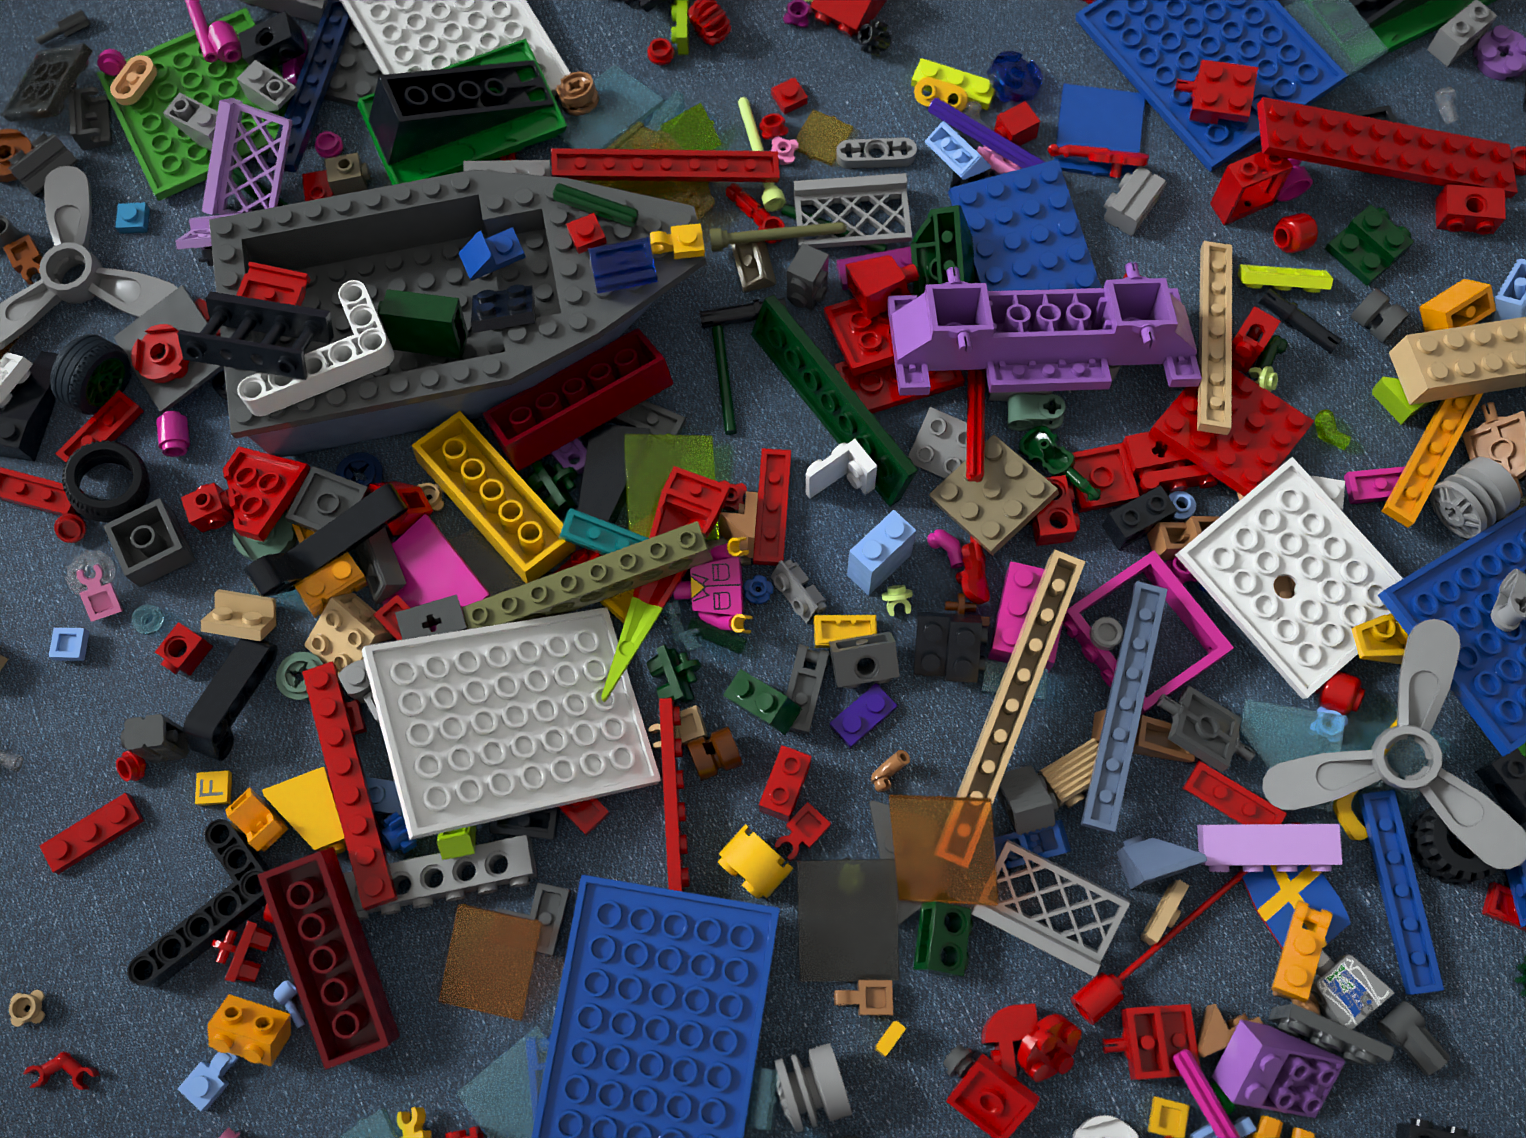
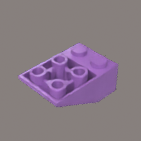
M1240 1020L1212 1078L1234 1104L1316 1118L1345 1060L1269 1025Z

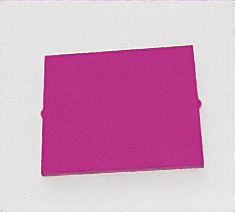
M424 514L399 539L392 543L406 584L399 591L381 602L383 605L396 595L412 608L457 594L462 609L463 606L483 600L491 595L427 514ZM437 625L431 627L433 632L437 630Z

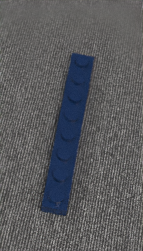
M340 0L327 1L295 85L298 91L290 98L284 114V118L293 120L284 167L286 172L297 173L352 24V20ZM280 125L275 140L281 137L283 125ZM272 148L266 161L269 169L275 166L277 162V157Z

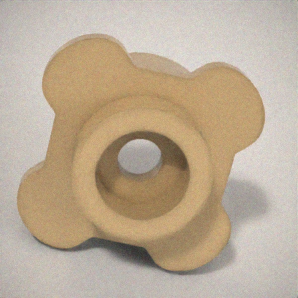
M437 483L417 485L421 487L426 498L429 495L432 496L428 500L432 509L435 511L443 509L442 493L444 491Z
M34 990L31 994L16 993L13 995L9 1006L12 1025L20 1027L27 1022L38 1024L43 1021L45 1013L42 1011V1001L45 995L42 991ZM27 1005L30 1006V1010H29V1011H26V1010H25V1008H26Z

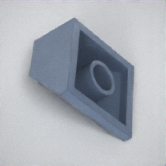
M1141 835L1123 841L1124 847L1116 852L1130 890L1190 871L1208 861L1203 853L1157 838L1143 841Z

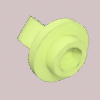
M1265 366L1263 370L1257 367L1250 368L1251 378H1258L1254 382L1259 384L1261 388H1265L1270 392L1276 389L1278 375L1274 373L1271 366Z
M905 585L887 587V592L882 594V600L888 601L886 608L889 615L894 616V606L897 603H903L905 613L909 614L911 612V604L907 598L912 597L913 593L912 590L906 589Z

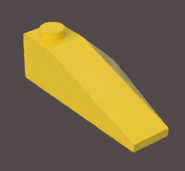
M1391 613L1352 628L1360 659L1402 664L1408 634Z

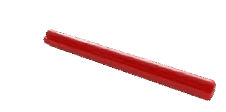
M985 369L968 370L966 478L970 482L975 481L978 483L982 481L984 476Z

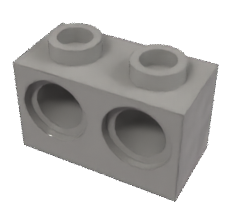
M1474 0L1439 29L1427 51L1448 67L1487 33L1497 15L1479 0Z

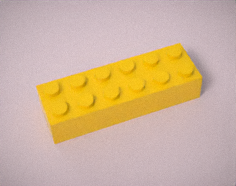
M458 411L412 444L417 462L525 583L537 580L576 550L575 544L558 538L563 523L461 411Z

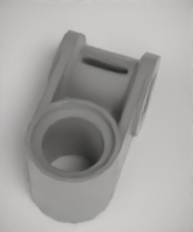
M1519 569L1512 570L1505 577L1499 587V594L1491 611L1493 623L1505 632L1515 630L1522 620H1526V574Z

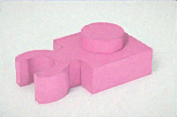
M979 146L977 152L992 166L991 169H994L995 176L1022 169L986 146Z
M99 564L93 566L96 575L91 579L84 575L83 569L77 571L78 580L88 588V590L82 591L79 594L91 622L123 611L113 583L102 584L103 569Z

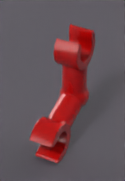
M66 1051L59 1053L55 1058L43 1065L29 1066L23 1073L31 1074L37 1070L40 1074L39 1080L29 1088H39L49 1081L50 1075L60 1069H64L72 1076V1083L79 1090L89 1089L82 1081V1076L85 1072L92 1077L99 1076L96 1068L82 1066Z

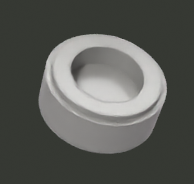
M1100 618L1095 621L1090 629V640L1098 649L1112 650L1121 642L1123 628L1113 618Z

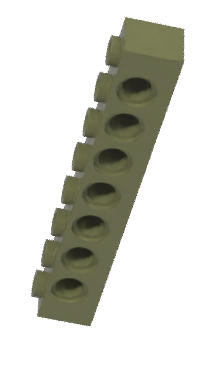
M696 521L463 606L462 611L468 629L566 614L712 561L713 557L704 531L699 522Z

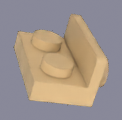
M219 589L214 593L215 608L201 620V632L262 641L276 627V600L270 597Z

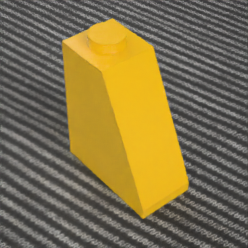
M323 766L262 790L264 797L315 851L319 852L334 846L337 855L346 850V842L327 768Z

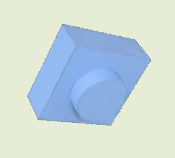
M54 627L49 658L58 661H84L89 631L85 628Z

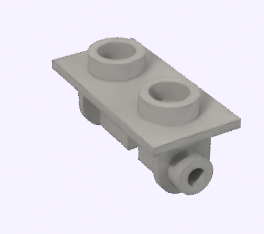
M791 559L785 563L782 560L779 561L770 578L773 580L775 587L790 602L795 613L800 615L807 624L815 612L820 614L827 608L825 604L826 599L814 584L807 588L802 586L808 583L810 579L797 562L793 563Z

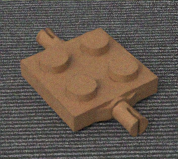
M1489 402L1487 405L1483 404L1481 409L1483 410L1486 422L1476 429L1462 433L1469 459L1485 457L1501 464L1517 483L1522 497L1523 493L1518 480L1526 475V413L1521 411L1508 417H1498L1494 402Z

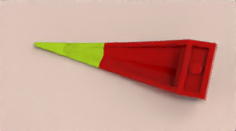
M673 466L661 491L649 538L698 521L707 539L719 520L721 510L730 493V486ZM687 570L634 589L621 636L601 695L603 702L612 693Z

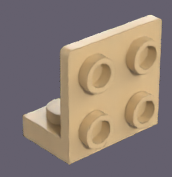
M355 593L330 598L306 640L305 647L319 657L324 664L333 661L339 675L347 665L358 660H364L362 654L364 646L390 640L393 636L375 619L373 614L376 611Z

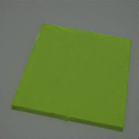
M669 433L665 435L624 434L628 530L649 538L661 491L673 466L715 480L713 436L671 435ZM718 522L707 540L719 539Z

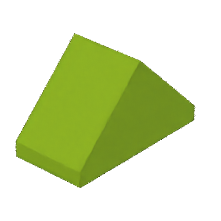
M1382 377L1372 389V395L1401 425L1431 403L1409 405L1398 378Z

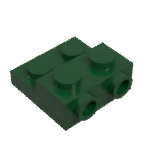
M1370 204L1351 220L1347 228L1327 244L1325 250L1363 284L1368 286L1406 254L1414 241L1411 239V233L1407 228L1403 226L1397 227L1389 220L1390 216L1385 209L1380 207L1376 209Z

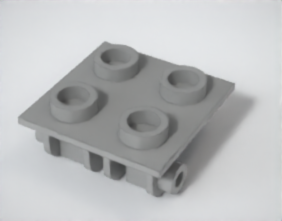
M930 407L908 458L912 460L915 466L946 479L966 460L967 422Z

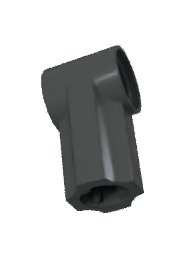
M1402 1001L1378 1021L1377 1026L1391 1043L1404 1050L1425 1076H1430L1448 1063L1447 1061L1450 1056L1424 1027L1426 1022L1420 1012L1410 1003Z

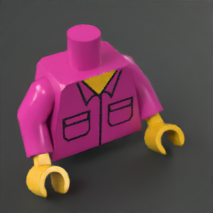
M737 537L731 538L728 543L712 548L710 550L713 557L712 561L690 568L691 581H680L674 591V599H692V610L698 612V616L702 621L718 630L750 634L751 630H745L743 627L744 621L746 619H753V617L744 615L741 558L734 557L748 555L749 550H740L739 544L742 540H746V538Z

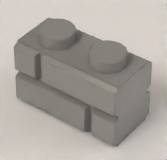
M1137 166L1132 174L1127 172L1118 186L1121 188L1118 194L1112 192L1105 202L1104 208L1107 209L1104 217L1105 222L1114 227H1119V230L1130 236L1134 235L1162 196L1167 184L1166 180L1156 174L1152 175L1149 170L1142 166Z

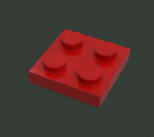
M1124 442L1072 453L1075 458L1074 469L1087 479L1092 487L1101 490V498L1098 501H1090L1088 494L1081 492L1070 482L1073 486L1079 513L1127 504L1140 497Z
M982 1053L952 1090L946 1102L992 1138H1009L1036 1107L1040 1097Z

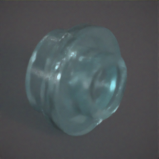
M151 604L139 606L132 614L133 628L143 635L157 632L164 622L163 612ZM153 616L152 621L145 625L146 619Z

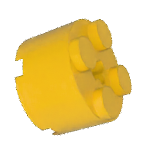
M745 824L719 853L721 858L718 863L729 874L735 877L740 874L745 879L742 886L755 898L760 899L762 896L768 898L794 868L788 863L782 867L781 865L785 860L757 834L752 832L749 836L748 834L752 829Z

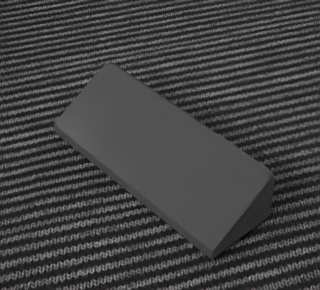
M385 527L355 548L375 604H380L405 586L404 575Z

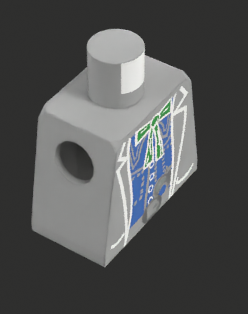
M1322 949L1316 969L1317 975L1314 977L1311 992L1320 1005V1012L1323 1017L1353 1029L1393 995L1394 992L1352 955H1342L1332 961Z

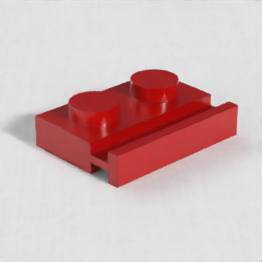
M249 261L248 273L244 274L236 296L297 306L302 305L306 294L305 288L307 283L310 284L311 281L307 273Z

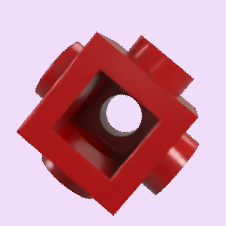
M215 483L202 485L196 491L181 497L189 523L202 533L211 529L221 528L226 522L235 519L233 510L229 505L227 490L224 491Z

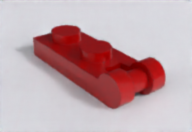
M1190 465L1147 472L1142 476L1137 488L1139 495L1142 496L1160 485L1164 491L1170 490V493H1173L1175 491H1185L1188 487L1199 486L1201 489L1210 488L1217 485L1220 480L1198 465Z

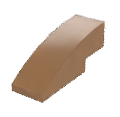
M1191 516L1186 522H1158L1147 534L1152 551L1155 550L1163 561L1174 560L1176 553L1219 517Z
M1106 709L1094 713L1091 739H1096L1097 744H1099ZM1145 715L1140 716L1133 748L1134 754L1189 763L1194 762L1195 759L1193 754L1168 740L1172 723Z

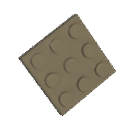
M992 435L985 442L984 476L981 482L977 483L967 480L965 460L929 494L932 502L993 556L1059 495L1057 487L996 435Z

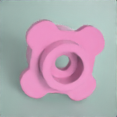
M779 136L772 139L773 147L770 151H778L779 165L793 163L795 160L794 152L798 149V142L794 139L788 141Z

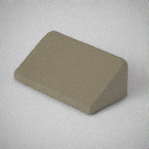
M765 241L731 244L744 292L763 289L777 284Z

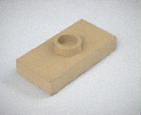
M1180 879L1169 884L1142 932L1140 940L1150 946L1158 943L1167 926L1170 928L1174 926L1181 914L1177 907L1189 888L1188 884Z

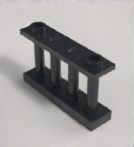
M210 292L205 298L210 320L201 332L179 330L177 333L183 360L306 380L308 377L304 352L310 343L316 341L330 344L334 338L331 312L328 310L218 292ZM221 326L237 328L230 338L215 336ZM251 331L267 333L261 343L245 341ZM281 336L298 338L291 348L275 346Z

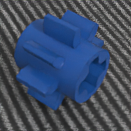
M395 812L383 820L385 828L380 833L382 840L391 852L401 849L403 854L417 846V839H409L404 816L400 817Z

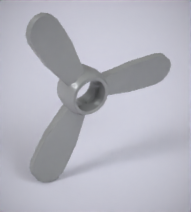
M61 166L52 170L46 176L44 183L46 218L54 247L47 251L40 261L39 272L41 279L0 303V350L30 329L61 301L79 304L97 297L122 312L139 318L178 288L170 282L142 273L103 268L102 263L88 249L92 224L91 185L85 173L77 167ZM77 265H85L84 272L77 280L68 284H62V279L68 270Z
M1431 619L1422 621L1414 626L1408 635L1398 683L1397 726L1382 732L1376 738L1371 750L1321 753L1278 763L1270 768L1263 778V792L1266 799L1282 811H1296L1334 801L1379 780L1399 790L1418 789L1446 826L1486 864L1497 869H1511L1520 865L1526 859V833L1524 829L1485 794L1442 768L1441 748L1438 741L1430 734L1450 690L1461 648L1458 633L1452 625L1443 620ZM1409 735L1414 737V742L1419 744L1424 750L1425 758L1428 759V765L1423 766L1414 775L1405 776V780L1398 778L1399 774L1389 765L1384 751L1389 749L1393 743L1407 739Z

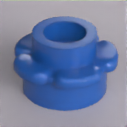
M762 575L753 576V579H748L744 583L745 598L754 604L766 603L770 599V594L773 593L772 583L767 581L766 577ZM757 587H760L761 591L756 592L755 589Z

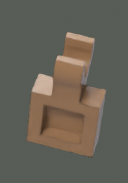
M858 980V990L834 991V1005H858V1016H892V980Z

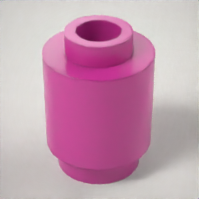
M216 21L209 26L208 38L218 58L226 63L238 61L243 55L240 40L234 27L226 21Z
M177 411L164 412L156 420L159 448L162 449V453L165 456H183L187 453V448L190 446L188 419Z

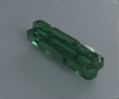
M693 617L688 625L687 631L698 637L701 635L703 639L721 647H729V650L735 653L742 654L746 647L747 640L736 634L732 636L731 632L705 624L703 620Z

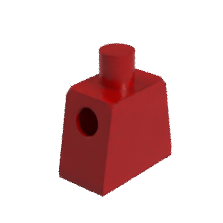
M889 255L845 265L847 287L868 319L888 310V296L908 295L907 284L919 280V274L914 264L900 268L893 257Z

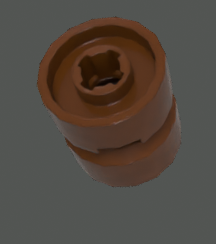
M728 726L712 732L710 739L702 736L686 742L701 781L718 775V771L721 768L729 771L743 765Z

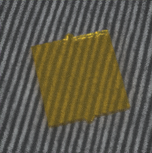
M813 109L795 138L798 142V149L795 151L809 156L810 160L816 159L832 166L836 160L838 144L849 138L853 131V126L837 120L835 116L830 117Z

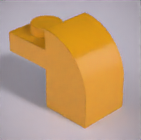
M251 787L225 809L227 818L246 834L248 843L257 852L260 849L265 852L289 829L280 816Z

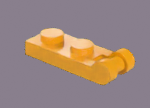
M1298 900L1271 990L1306 1003L1333 913L1325 909L1318 911L1309 908L1308 903ZM1304 920L1316 924L1314 932L1302 928Z

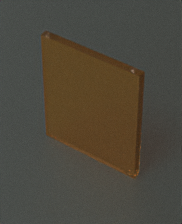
M465 903L458 904L438 1002L521 1021L524 1015L542 922L536 919L532 920L469 906Z

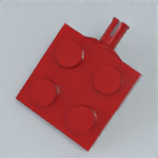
M1201 60L1195 80L1177 79L1175 91L1192 93L1189 121L1217 124L1219 119L1247 123L1250 117L1258 67Z
M1191 1004L1121 1009L1122 1038H1102V1045H1116L1102 1047L1104 1054L1124 1052L1128 1060L1130 1080L1181 1076L1172 1057L1185 1049L1191 1052L1200 1067Z

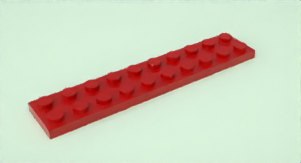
M1263 97L1257 103L1262 154L1444 187L1446 184L1505 189V198H1512L1518 193L1510 144Z

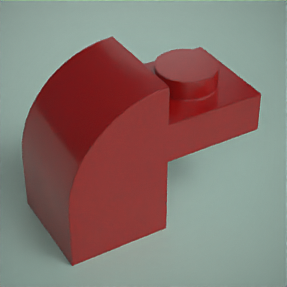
M1036 1004L1011 1005L1002 1008L989 1017L982 1030L981 1044L995 1043L996 1050H991V1060L1013 1077H1017L1013 1042L1023 1041L1027 1033L1033 1037L1039 1030V1027L1036 1025L1038 1023Z

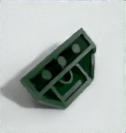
M961 205L931 209L927 219L910 243L912 264L916 266L919 274V280L913 282L914 295H917V297L924 294L926 285L948 282L946 271L950 267H953V273L954 267L959 268L961 281L976 283L973 237Z

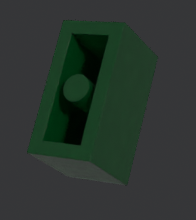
M742 669L738 671L723 694L724 697L736 706L783 735L787 734L802 710L789 697Z

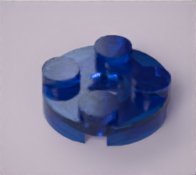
M1016 51L1001 52L987 70L989 81L997 91V97L1003 102H1009L1010 100L1014 102H1027L1033 100L1042 85L1043 76L1038 65L1033 60H1030L1028 63L1021 58L1023 54Z

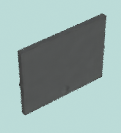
M183 285L114 336L117 344L128 355L129 363L161 413L168 411L224 368V366L189 361L187 365L188 372L184 377L175 378L166 383H154L143 377L132 365L131 353L133 345L137 339L142 340L148 334L145 332L148 328L158 324H168L177 330L200 333L208 323ZM163 348L162 353L157 354L159 359L165 355V348Z

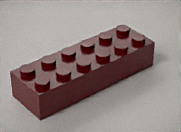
M637 328L482 414L494 438L516 470L519 471L674 383L665 358L642 331Z
M334 846L258 874L325 1070L392 1044L400 1037Z

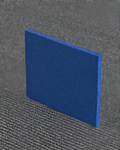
M1063 83L1056 144L1059 147L1070 144L1140 153L1145 98L1141 93ZM1063 154L1054 156V160L1058 159L1062 171L1110 177L1111 163L1089 161L1088 158L1064 157ZM1123 165L1120 179L1127 172L1132 174L1137 166Z

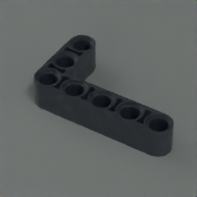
M387 483L290 551L262 556L246 566L244 572L261 597L291 592L295 590L294 584L346 552L349 553L402 516L409 508L392 483Z
M216 819L210 822L204 831L207 845L228 873L233 883L146 948L129 963L127 975L133 984L151 988L164 984L211 948L213 939L220 941L226 936L228 929L233 931L267 904L263 890L255 894L254 886L259 880L258 874L270 869L259 853L248 843L246 835L235 824L224 819ZM229 829L228 839L220 843V834L224 830ZM246 853L247 861L243 867L238 869L237 860L242 854ZM236 899L237 908L233 914L228 915V904ZM208 920L209 930L201 937L200 927L203 922ZM180 942V954L174 958L172 955L173 946ZM152 963L153 973L148 979H145V968Z

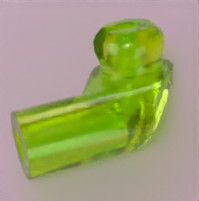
M1328 409L1319 411L1314 421L1318 437L1329 444L1345 450L1351 440V436L1337 431L1332 411Z

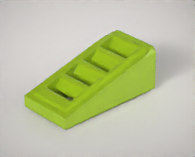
M476 825L438 833L437 845L442 860L475 853Z

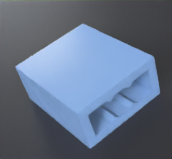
M893 510L849 551L847 576L869 596L911 556L916 530Z

